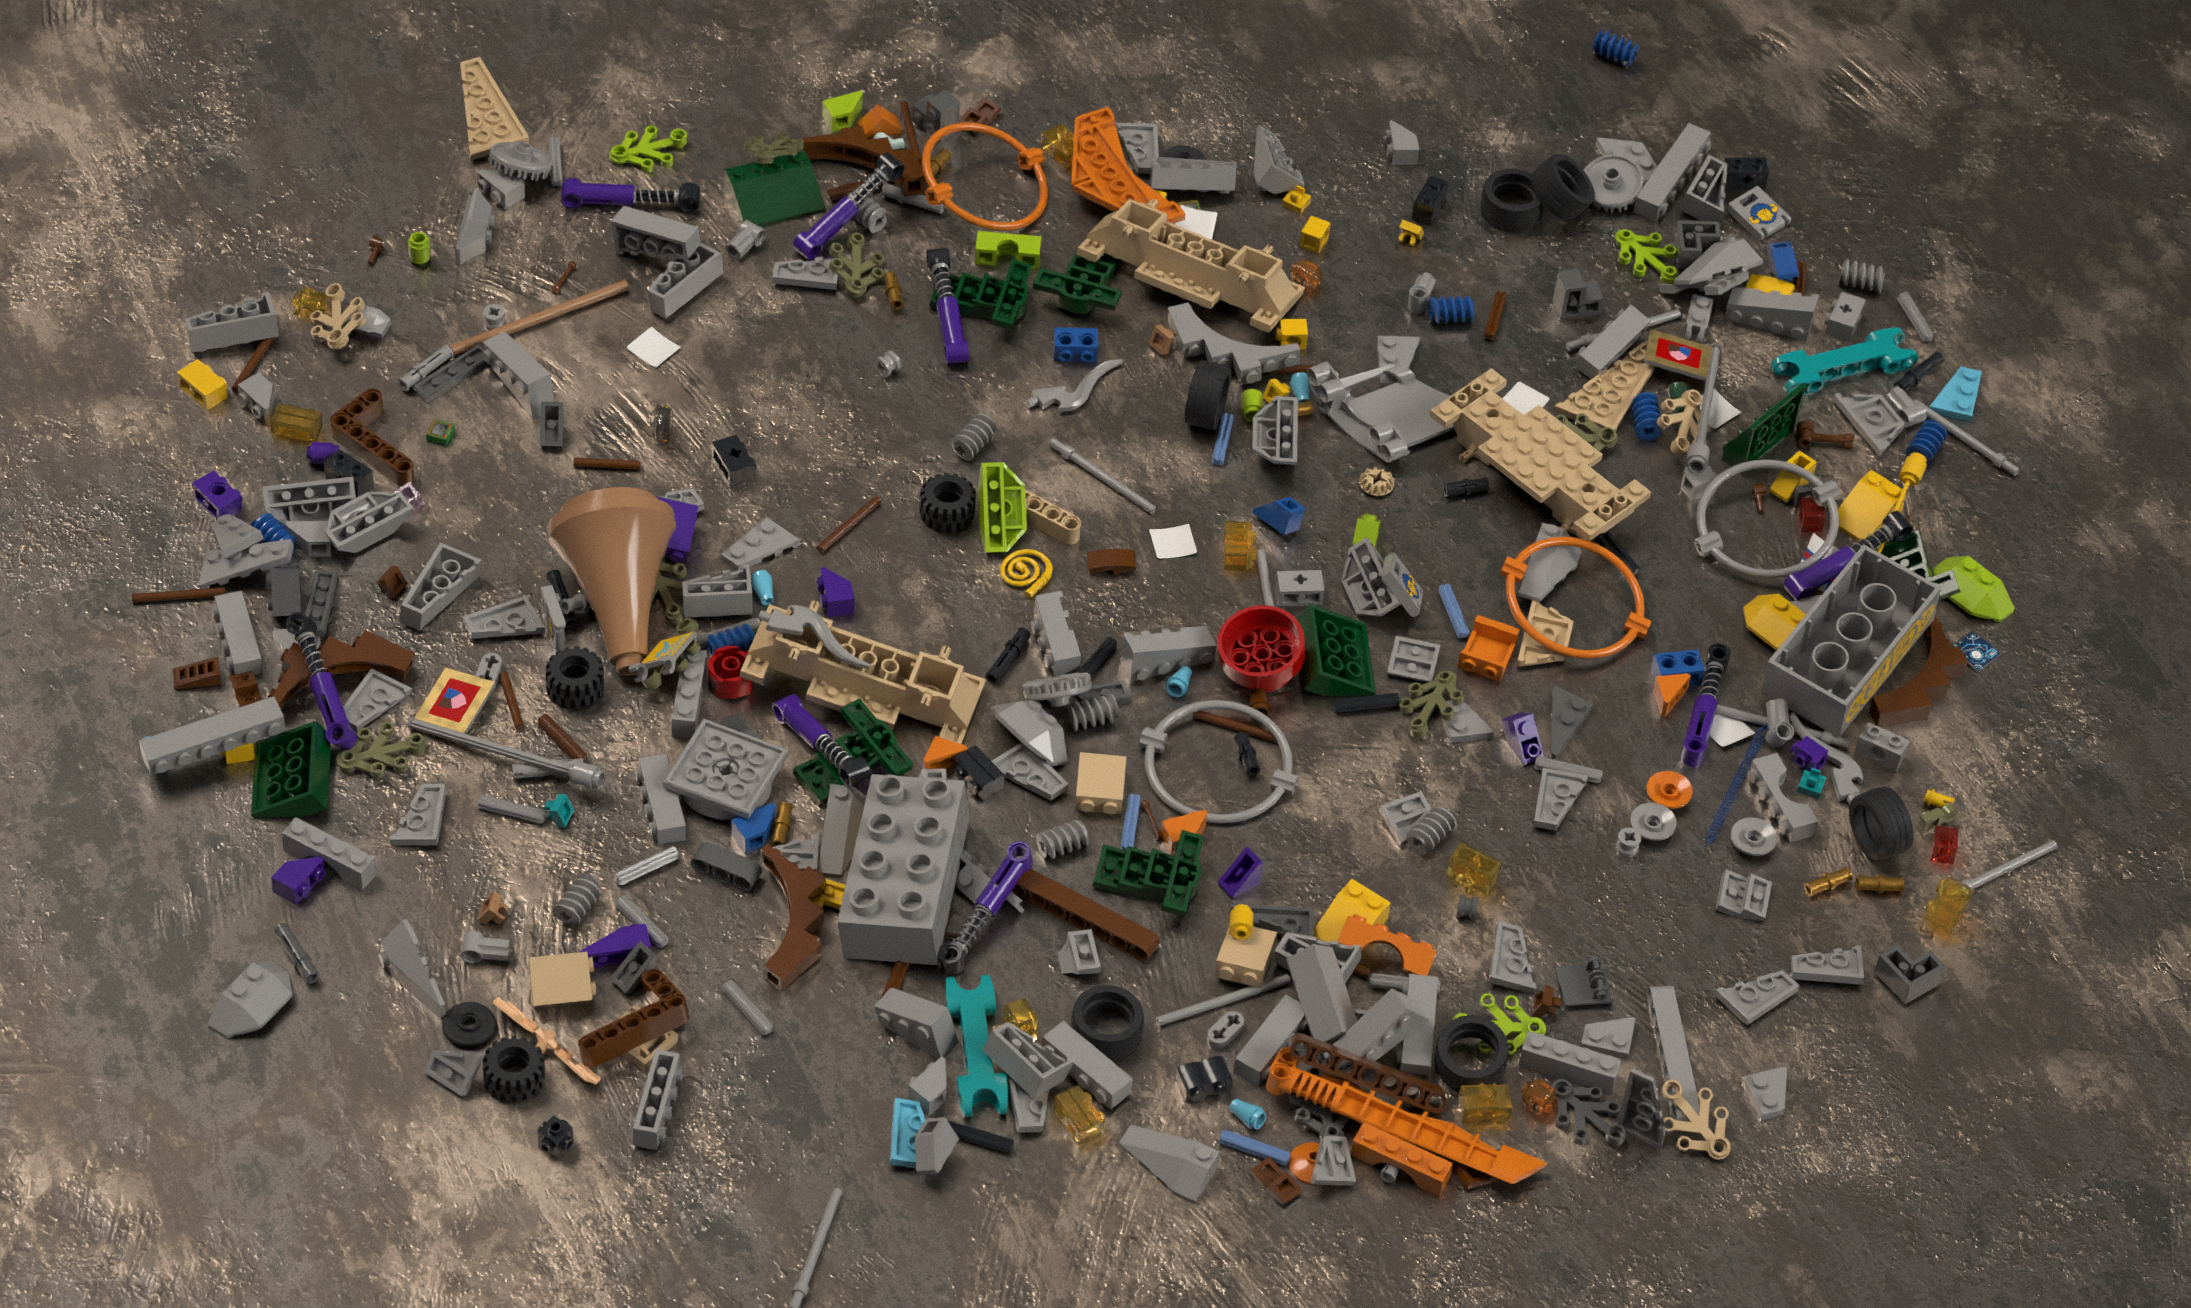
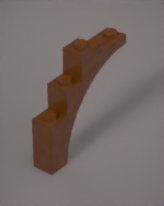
M862 126L841 128V133L802 138L804 141V149L802 151L806 152L809 160H842L864 165L875 170L877 159L883 153L889 152L905 165L902 176L894 181L903 196L925 194V176L914 148L893 151L888 137L867 139Z
M1936 615L1933 622L1924 632L1928 658L1924 667L1905 685L1888 693L1873 696L1869 712L1876 726L1885 727L1928 720L1930 710L1933 708L1932 700L1944 699L1947 690L1950 688V679L1963 677L1965 667L1968 665L1967 657L1962 653L1959 646L1951 647V642L1946 638L1943 632V625L1938 621Z
M364 630L361 637L357 636L352 646L329 636L326 642H321L317 649L321 652L320 658L324 660L323 666L327 668L325 672H330L332 675L348 672H369L372 668L402 682L410 671L415 656L414 652L367 630ZM293 642L290 649L286 648L280 659L283 662V672L278 679L280 684L277 689L273 688L268 698L275 697L280 709L299 690L310 684L309 679L312 674L308 672L309 666L305 664L306 658L302 656L303 650L295 642Z
M766 844L761 849V863L774 875L782 887L788 902L790 920L782 943L776 953L764 965V978L782 992L821 957L822 943L813 933L823 925L824 911L814 900L817 897L819 899L824 894L826 879L820 871H815L810 866L801 871L800 867L796 863H791L787 860L779 849L772 848L769 844Z

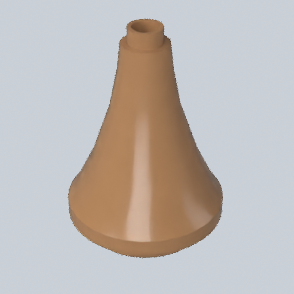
M631 487L603 488L580 494L568 500L561 507L560 511L550 519L547 525L549 544L561 556L574 574L595 613L605 641L609 661L612 665L616 666L617 674L621 676L637 675V671H629L630 665L642 662L648 655L650 605L660 564L668 543L676 530L675 513L668 503L658 499L649 491Z

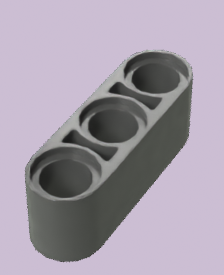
M709 842L701 844L690 862L693 869L697 872L742 891H750L762 874V868L757 862Z

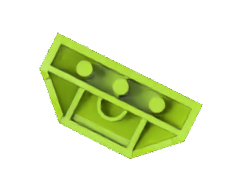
M1004 462L981 463L978 482L979 531L984 552H1008L1027 530L1025 484Z
M1970 556L1947 557L1933 568L1934 576L1953 569L1961 592L1947 598L1968 614L1984 619H1993L1995 622L2000 623L2014 612L2015 608L2003 582Z

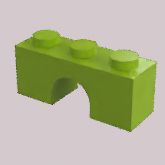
M977 231L975 264L996 266L998 257L1011 255L1018 261L1033 265L1032 269L1038 270L1041 236Z

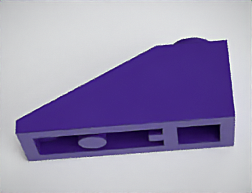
M632 924L621 927L579 952H587L588 958H593L594 968L621 965L639 941L643 942L651 950L647 925Z

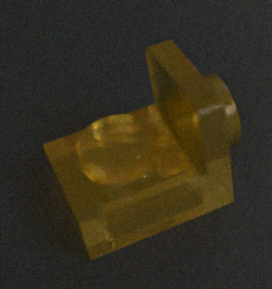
M303 286L299 293H295L291 303L294 306L293 314L298 315L302 308L311 312L320 310L324 314L326 311L327 295Z

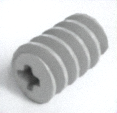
M868 196L866 198L867 201H863L860 204L861 207L858 206L859 212L853 218L857 219L865 228H868L870 232L876 233L887 222L886 210Z
M1846 259L1842 266L1839 283L1844 279V286H1847L1852 281L1853 288H1856L1858 283H1860L1862 290H1864L1866 285H1869V291L1871 292L1877 286L1878 293H1881L1885 273H1883L1882 266H1879L1875 271L1874 265L1871 264L1867 270L1865 263H1862L1858 268L1857 261H1854L1850 266L1849 259Z
M976 414L953 438L952 447L955 453L963 460H972L974 455L993 437V432L997 430L996 424L989 416Z
M1108 694L1107 698L1099 696L1098 700L1091 698L1089 702L1084 699L1080 704L1074 701L1072 705L1068 704L1067 706L1069 720L1075 731H1078V724L1080 723L1083 729H1087V722H1090L1091 726L1095 727L1096 720H1099L1100 724L1104 725L1105 718H1107L1109 723L1112 724L1113 717L1116 716L1118 718L1119 716L1118 705L1113 694Z
M1439 806L1433 807L1413 829L1407 832L1406 838L1409 846L1416 853L1427 855V851H1431L1434 845H1437L1445 837V834L1450 833L1451 829L1456 827V819L1447 809Z
M1072 820L1070 824L1064 823L1061 827L1056 826L1053 830L1048 829L1044 833L1039 832L1036 835L1037 847L1043 858H1046V854H1048L1051 859H1054L1056 857L1055 851L1062 856L1064 855L1063 848L1068 853H1071L1072 845H1074L1075 849L1079 850L1081 848L1080 842L1085 847L1089 846L1088 832L1081 820Z
M587 873L579 874L572 883V886L564 893L562 899L553 907V914L563 922L578 925L581 922V918H584L586 912L591 909V905H594L596 899L601 896L597 881Z

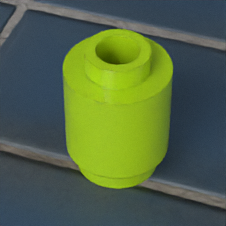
M423 232L413 233L408 240L409 259L413 263L423 264L430 259V240Z
M1248 389L1241 394V414L1246 421L1253 422V416L1263 408V396L1258 390Z

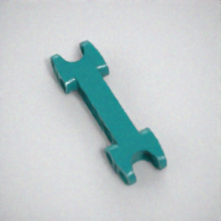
M1895 327L1874 331L1866 337L1863 343L1808 356L1804 350L1788 352L1775 358L1770 368L1774 374L1792 377L1784 385L1786 394L1795 389H1791L1792 387H1798L1804 383L1806 384L1804 395H1808L1821 390L1826 381L1882 368L1885 374L1901 372L1914 366L1918 362L1919 355L1913 349L1897 347L1905 339V334L1901 328Z
M981 975L980 984L977 988L965 990L957 984L954 977H946L945 1007H948L951 1018H959L967 1074L956 1076L958 1104L962 1116L972 1117L973 1106L982 1101L993 1104L999 1115H1006L1008 1102L1006 1072L994 1073L992 1059L983 1051L989 1038L986 1016L996 1015V1000L991 978L989 975Z

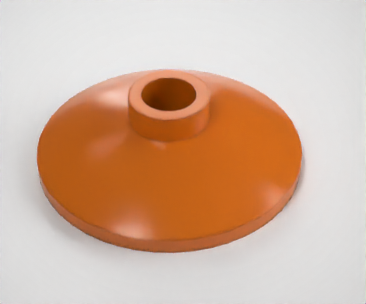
M1661 771L1652 775L1646 786L1649 798L1654 803L1664 805L1669 809L1685 806L1691 800L1693 794L1692 785L1689 780L1683 775L1672 771Z
M1303 1143L1295 1147L1290 1153L1289 1169L1293 1176L1301 1182L1311 1184L1315 1160L1311 1158L1316 1159L1320 1143Z

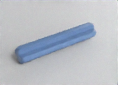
M1222 414L1212 456V463L1214 465L1221 466L1224 462L1234 417L1232 414Z
M1450 584L1440 585L1439 594L1459 639L1468 638L1470 631Z
M1138 794L1128 795L1120 848L1122 850H1126L1128 846H1134L1141 798Z
M1223 1130L1220 1135L1219 1142L1221 1144L1264 1159L1270 1157L1273 1162L1284 1166L1289 1162L1290 1152L1228 1130Z

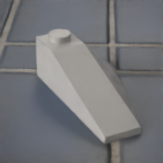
M1259 125L1256 132L1254 161L1256 185L1261 190H1268L1273 194L1296 190L1297 185L1304 187L1305 183L1299 170L1296 169L1294 171L1292 168L1294 162L1283 153L1285 148L1276 134Z
M1733 235L1725 236L1722 238V241L1713 244L1674 280V284L1691 285L1713 279V276L1731 274L1732 270H1747L1763 264V259L1745 239H1735Z
M1542 523L1536 542L1552 537H1570V535L1564 528ZM1563 545L1552 546L1533 553L1530 557L1518 596L1540 602L1554 589V585L1559 581L1562 582L1566 574L1570 571L1573 572L1577 568L1582 554L1580 548Z
M830 785L818 871L824 876L841 878L852 861L867 797L855 787Z
M404 919L381 942V953L378 954L379 960L383 967L388 968L391 976L440 1020H443L446 1014L445 1003L433 977L430 978L426 958H421L417 947L419 945L418 939L409 921Z
M1632 1068L1617 1124L1623 1126L1626 1133L1661 1149L1666 1129L1655 1078Z
M1130 1125L1119 1142V1146L1138 1163H1143L1151 1170V1175L1156 1179H1161L1167 1185V1189L1170 1192L1193 1204L1197 1202L1218 1168L1220 1152L1198 1141Z

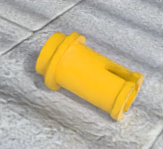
M1927 789L1923 803H1926L1928 807L1932 805L1942 809L1947 803L1952 804L1954 798L1937 793L1935 789H1932V791Z

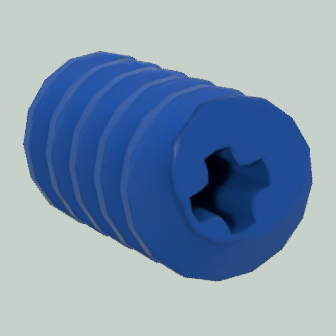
M1601 29L1594 40L1593 52H1600V55L1603 57L1607 55L1608 59H1614L1617 63L1621 62L1623 66L1631 65L1637 56L1639 44L1632 48L1631 40L1625 45L1624 37L1617 41V34L1610 38L1611 31L1608 30L1603 35V29Z
M1448 296L1445 301L1444 297H1439L1438 300L1435 297H1431L1428 303L1429 321L1431 322L1432 318H1435L1436 324H1439L1440 318H1443L1444 322L1448 323L1449 317H1451L1453 323H1456L1457 317H1460L1461 322L1464 323L1466 317H1468L1469 321L1473 322V299L1470 300L1469 296H1464L1462 300L1460 296H1456L1453 300L1451 296Z
M1649 392L1638 394L1631 401L1635 434L1640 440L1644 441L1657 439L1660 437V430L1662 429L1657 424V419L1660 417L1658 398L1655 394Z
M1925 420L1907 447L1906 456H1910L1911 453H1919L1926 458V463L1931 462L1947 437L1946 429L1935 420Z
M271 513L263 514L251 523V526L262 533L264 539L259 541L260 543L291 539L293 545L295 544V537L282 524H279V521Z
M743 624L741 628L739 626L734 627L733 631L726 629L724 633L717 632L716 636L713 634L708 635L707 648L710 658L714 655L715 650L724 646H737L741 651L742 648L745 651H749L755 637L754 631L750 625Z

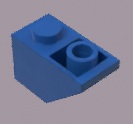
M1788 241L1767 244L1769 269L1777 279L1790 281L1793 280V277H1798L1799 271L1792 245Z
M1287 497L1254 508L1252 513L1258 516L1261 521L1275 528L1278 533L1286 535L1299 530L1305 507L1291 497Z
M774 803L758 807L749 819L737 816L732 820V836L745 854L767 844L772 830V823L775 819Z

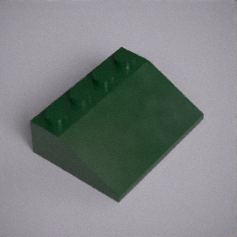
M800 151L796 155L773 158V163L770 164L752 162L724 169V187L741 223L748 220L760 227L826 211L812 164L805 151Z
M1800 384L1772 407H1767L1764 413L1759 418L1755 417L1747 428H1742L1736 437L1732 440H1727L1723 446L1722 461L1733 467L1744 462L1760 460L1796 430L1806 384Z
M1309 604L1296 618L1303 629L1306 653L1301 667L1304 690L1322 696L1375 695L1376 690L1366 623Z
M317 720L256 741L251 816L253 818L307 817L327 810L331 743L326 738V730Z

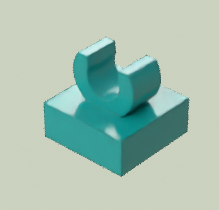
M1812 768L1811 772L1804 770L1797 792L1819 799L1826 777L1820 775L1821 770Z
M558 794L555 801L548 800L543 807L544 810H549L547 817L554 820L557 827L562 828L566 827L574 812L567 794Z

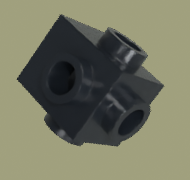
M553 1115L538 1128V1149L557 1161L574 1143L573 1127L566 1120H560Z

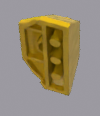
M1780 594L1758 595L1743 607L1746 628L1776 651L1806 615Z

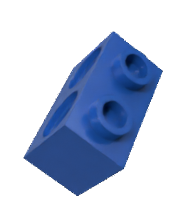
M1054 327L1053 361L1097 362L1098 328Z
M1698 649L1654 654L1651 667L1654 679H1656V676L1687 673L1691 675L1689 686L1702 685L1705 672Z

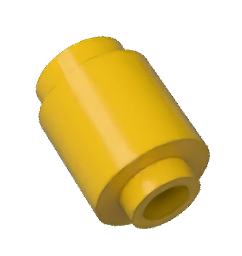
M1239 904L1230 912L1229 933L1235 939L1244 940L1253 934L1254 914L1249 906Z

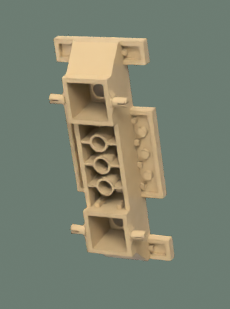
M1154 198L1147 204L1129 199L1118 211L1105 216L1087 235L1085 241L1078 247L1076 254L1088 261L1096 262L1106 253L1113 258L1131 263L1133 266L1138 267L1135 270V279L1158 287L1162 291L1180 296L1182 299L1195 302L1201 307L1211 309L1219 299L1225 301L1229 305L1237 306L1254 314L1251 317L1250 325L1268 333L1303 295L1305 288L1289 281L1282 269L1283 260L1271 255L1274 250L1272 246L1266 245L1263 250H1258L1244 245L1239 251L1166 221L1168 214L1156 209L1159 203L1156 199L1154 201Z
M1492 368L1430 410V417L1444 428L1451 424L1453 425L1458 435L1457 442L1467 450L1459 455L1460 461L1466 463V461L1475 457L1488 466L1493 465L1538 502H1543L1553 510L1552 516L1562 525L1560 528H1564L1566 532L1575 534L1583 540L1587 539L1590 541L1597 535L1605 533L1650 498L1651 491L1635 479L1619 490L1591 467L1602 460V453L1540 405L1523 415L1499 397L1496 393L1506 387L1507 380Z
M812 600L809 608L817 613L820 603L817 601L815 604V600ZM769 604L766 611L772 614L776 608L785 615H793V612L789 609L790 606L788 610H784ZM822 617L835 639L846 651L858 659L871 664L869 669H864L837 658L824 646L808 626L803 627L802 635L768 631L766 630L768 623L761 621L739 677L761 684L769 667L811 682L805 700L840 711L841 707L860 698L872 714L892 730L899 713L942 727L939 737L962 744L986 679L966 672L963 673L964 666L953 663L948 659L951 652L950 647H947L945 652L946 646H942L939 656L921 651L919 656L854 633L831 627L833 621Z

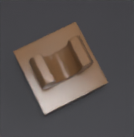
M1161 324L1154 327L1148 344L1162 356L1167 355L1177 334L1171 329H1166Z
M493 891L482 902L477 921L486 925L491 919L496 923H501L505 919V916L500 913H504L508 907L504 903H500L501 894Z

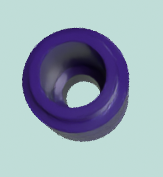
M312 442L311 446H307L306 459L311 460V464L324 465V461L335 453L339 446L334 445V443Z

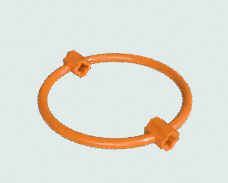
M970 122L947 125L936 131L928 139L923 149L922 169L929 186L925 191L926 201L929 205L934 206L943 204L959 218L985 229L1010 231L1026 227L1039 218L1048 200V184L1043 169L1040 166L1045 161L1044 153L1040 148L1033 147L1027 149L1009 134L991 126ZM958 131L981 132L1006 142L1019 152L1017 156L1018 166L1022 170L1033 169L1036 174L1040 188V197L1036 208L1027 217L1013 222L988 221L964 211L951 201L953 193L950 184L943 182L937 184L934 179L930 157L935 144L942 137Z
M1574 537L1543 539L1523 549L1515 559L1507 556L1501 568L1500 575L1507 577V601L1516 621L1536 642L1558 654L1579 659L1607 657L1627 647L1636 636L1644 639L1650 627L1651 620L1644 618L1645 604L1643 594L1631 570L1612 552L1593 542ZM1562 545L1583 548L1608 560L1626 578L1634 595L1636 613L1630 612L1623 627V630L1628 633L1617 643L1596 650L1569 648L1543 636L1527 621L1516 599L1515 581L1521 582L1528 567L1523 562L1530 555L1541 549Z

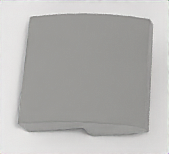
M1396 636L1387 674L1427 683L1432 681L1440 645Z
M1726 869L1722 873L1715 910L1744 919L1764 920L1772 882L1752 873L1746 878Z

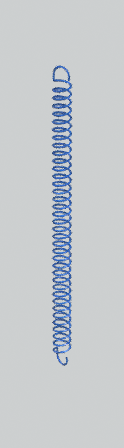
M1763 727L1757 730L1720 805L1721 810L1723 804L1729 807L1732 806L1733 802L1727 801L1726 798L1732 801L1735 800L1736 794H1738L1739 788H1741L1742 782L1751 767V763L1745 761V759L1752 760L1746 756L1754 759L1765 736L1758 734ZM1718 812L1705 838L1708 836L1710 839L1709 843H1714L1723 824V821L1717 818H1723L1719 816Z

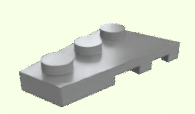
M1115 123L1117 134L1137 173L1151 174L1152 157H1159L1157 124Z
M816 257L815 261L803 262L801 259L775 262L772 283L837 290L839 276L829 269L832 259L823 260V257Z
M1377 336L1378 368L1394 364L1409 369L1420 343V337ZM1386 373L1379 376L1380 389L1398 382V379L1391 374Z
M231 514L222 515L217 521L211 523L224 559L264 539L260 530Z
M766 517L722 553L721 560L736 571L742 570L744 565L749 564V567L762 562V559L772 554L777 556L786 548L800 546V539Z
M1022 742L992 760L1005 775V778L1050 801L1069 789V783L1042 757L1036 755Z
M1498 921L1495 929L1488 982L1534 995L1537 988L1532 980L1531 964H1528L1527 948L1521 927Z
M1861 945L1853 946V949L1843 951L1839 948L1833 949V952L1828 954L1813 952L1793 955L1791 957L1792 979L1863 985L1864 969Z

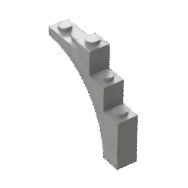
M1189 303L1168 307V323L1171 330L1177 334L1175 339L1183 358L1205 354L1209 362L1233 367L1240 385L1260 381L1261 373L1300 364V348L1298 343L1283 346H1258L1241 343L1220 335L1205 325L1194 313Z

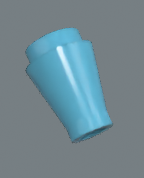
M1300 372L1292 375L1290 386L1295 397H1298V403L1310 401L1311 386L1307 374Z
M766 570L753 573L751 575V586L759 597L761 604H772L774 602L772 576Z
M1181 666L1167 680L1166 690L1171 696L1181 697L1187 693L1192 675L1189 667Z
M1234 1099L1229 1107V1111L1234 1113L1249 1129L1261 1128L1267 1117L1262 1107L1243 1102L1239 1099Z

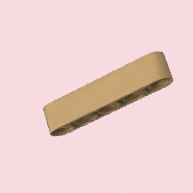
M1025 490L1027 524L1065 544H1076L1080 539V518Z

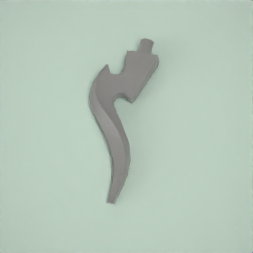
M1116 359L1093 368L1086 374L1074 393H1067L1065 386L1032 390V398L1025 401L1028 408L1038 405L1043 410L1051 404L1057 403L1060 405L1058 412L1072 411L1086 402L1093 386L1104 373L1123 364L1122 359Z
M790 605L789 609L793 612L791 616L785 615L776 608L772 614L761 610L758 619L768 623L766 630L772 632L802 635L803 627L808 626L824 646L837 658L856 667L870 668L871 664L858 659L846 651L835 639L822 617L810 608Z
M1791 713L1792 724L1801 739L1808 736L1827 749V759L1841 768H1833L1831 777L1838 801L1847 800L1848 804H1850L1851 800L1860 793L1852 781H1858L1860 784L1863 782V773L1860 766L1847 754L1814 737L1801 724L1795 713Z

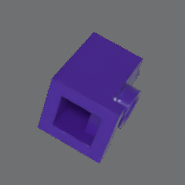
M1808 736L1800 742L1796 741L1790 749V752L1793 754L1792 760L1807 771L1811 772L1812 768L1820 770L1825 766L1828 750Z

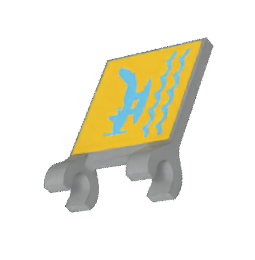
M696 632L661 640L642 662L630 665L629 671H637L638 673L635 681L646 680L648 668L665 664V670L662 672L663 675L673 673L676 659L697 636Z

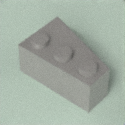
M1708 155L1689 187L1679 210L1701 221L1719 222L1724 213L1723 201L1725 198L1724 188L1726 184L1727 163Z
M749 564L742 566V570L730 573V570L722 571L720 576L710 578L709 575L682 582L684 618L752 614V587Z
M1062 591L1035 596L1034 620L1031 621L1032 632L1038 636V647L1040 651H1044L1046 667H1050L1053 676L1078 671L1081 661V654L1074 631L1069 629L1066 618H1069L1068 610L1063 611Z
M1286 932L1275 949V963L1289 970L1287 958L1312 944L1333 948L1344 983L1347 982L1361 960L1360 945L1339 944L1338 941L1317 940L1316 937Z
M892 987L874 1006L877 1019L881 1025L937 1059L945 1058L959 1043L948 1007Z
M1006 1022L991 1031L983 1051L1032 1098L1063 1082L1074 1060L1069 1057L1066 1060L1053 1053L1054 1049L1047 1046L1045 1048L1033 1041V1036Z

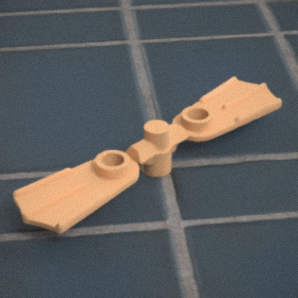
M499 997L493 1000L492 1003L529 1032L536 1034L538 1040L536 1047H540L543 1054H546L549 1049H555L554 1053L583 1080L595 1085L601 1081L597 1074L584 1066L583 1063H578L573 1059L571 1051L564 1047L560 1048V1044L554 1040L557 1036L555 1032L547 1029L546 1032L540 1028L537 1029L538 1024L526 1017L510 1001L505 1002Z

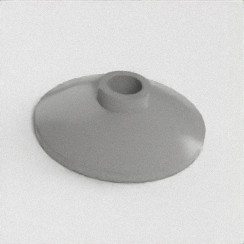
M1644 803L1632 811L1630 824L1632 828L1638 830L1642 838L1660 841L1669 838L1675 832L1677 820L1674 813L1666 806L1658 803Z
M1748 817L1737 821L1733 825L1731 840L1741 852L1760 856L1771 852L1775 848L1777 833L1773 826L1765 820Z

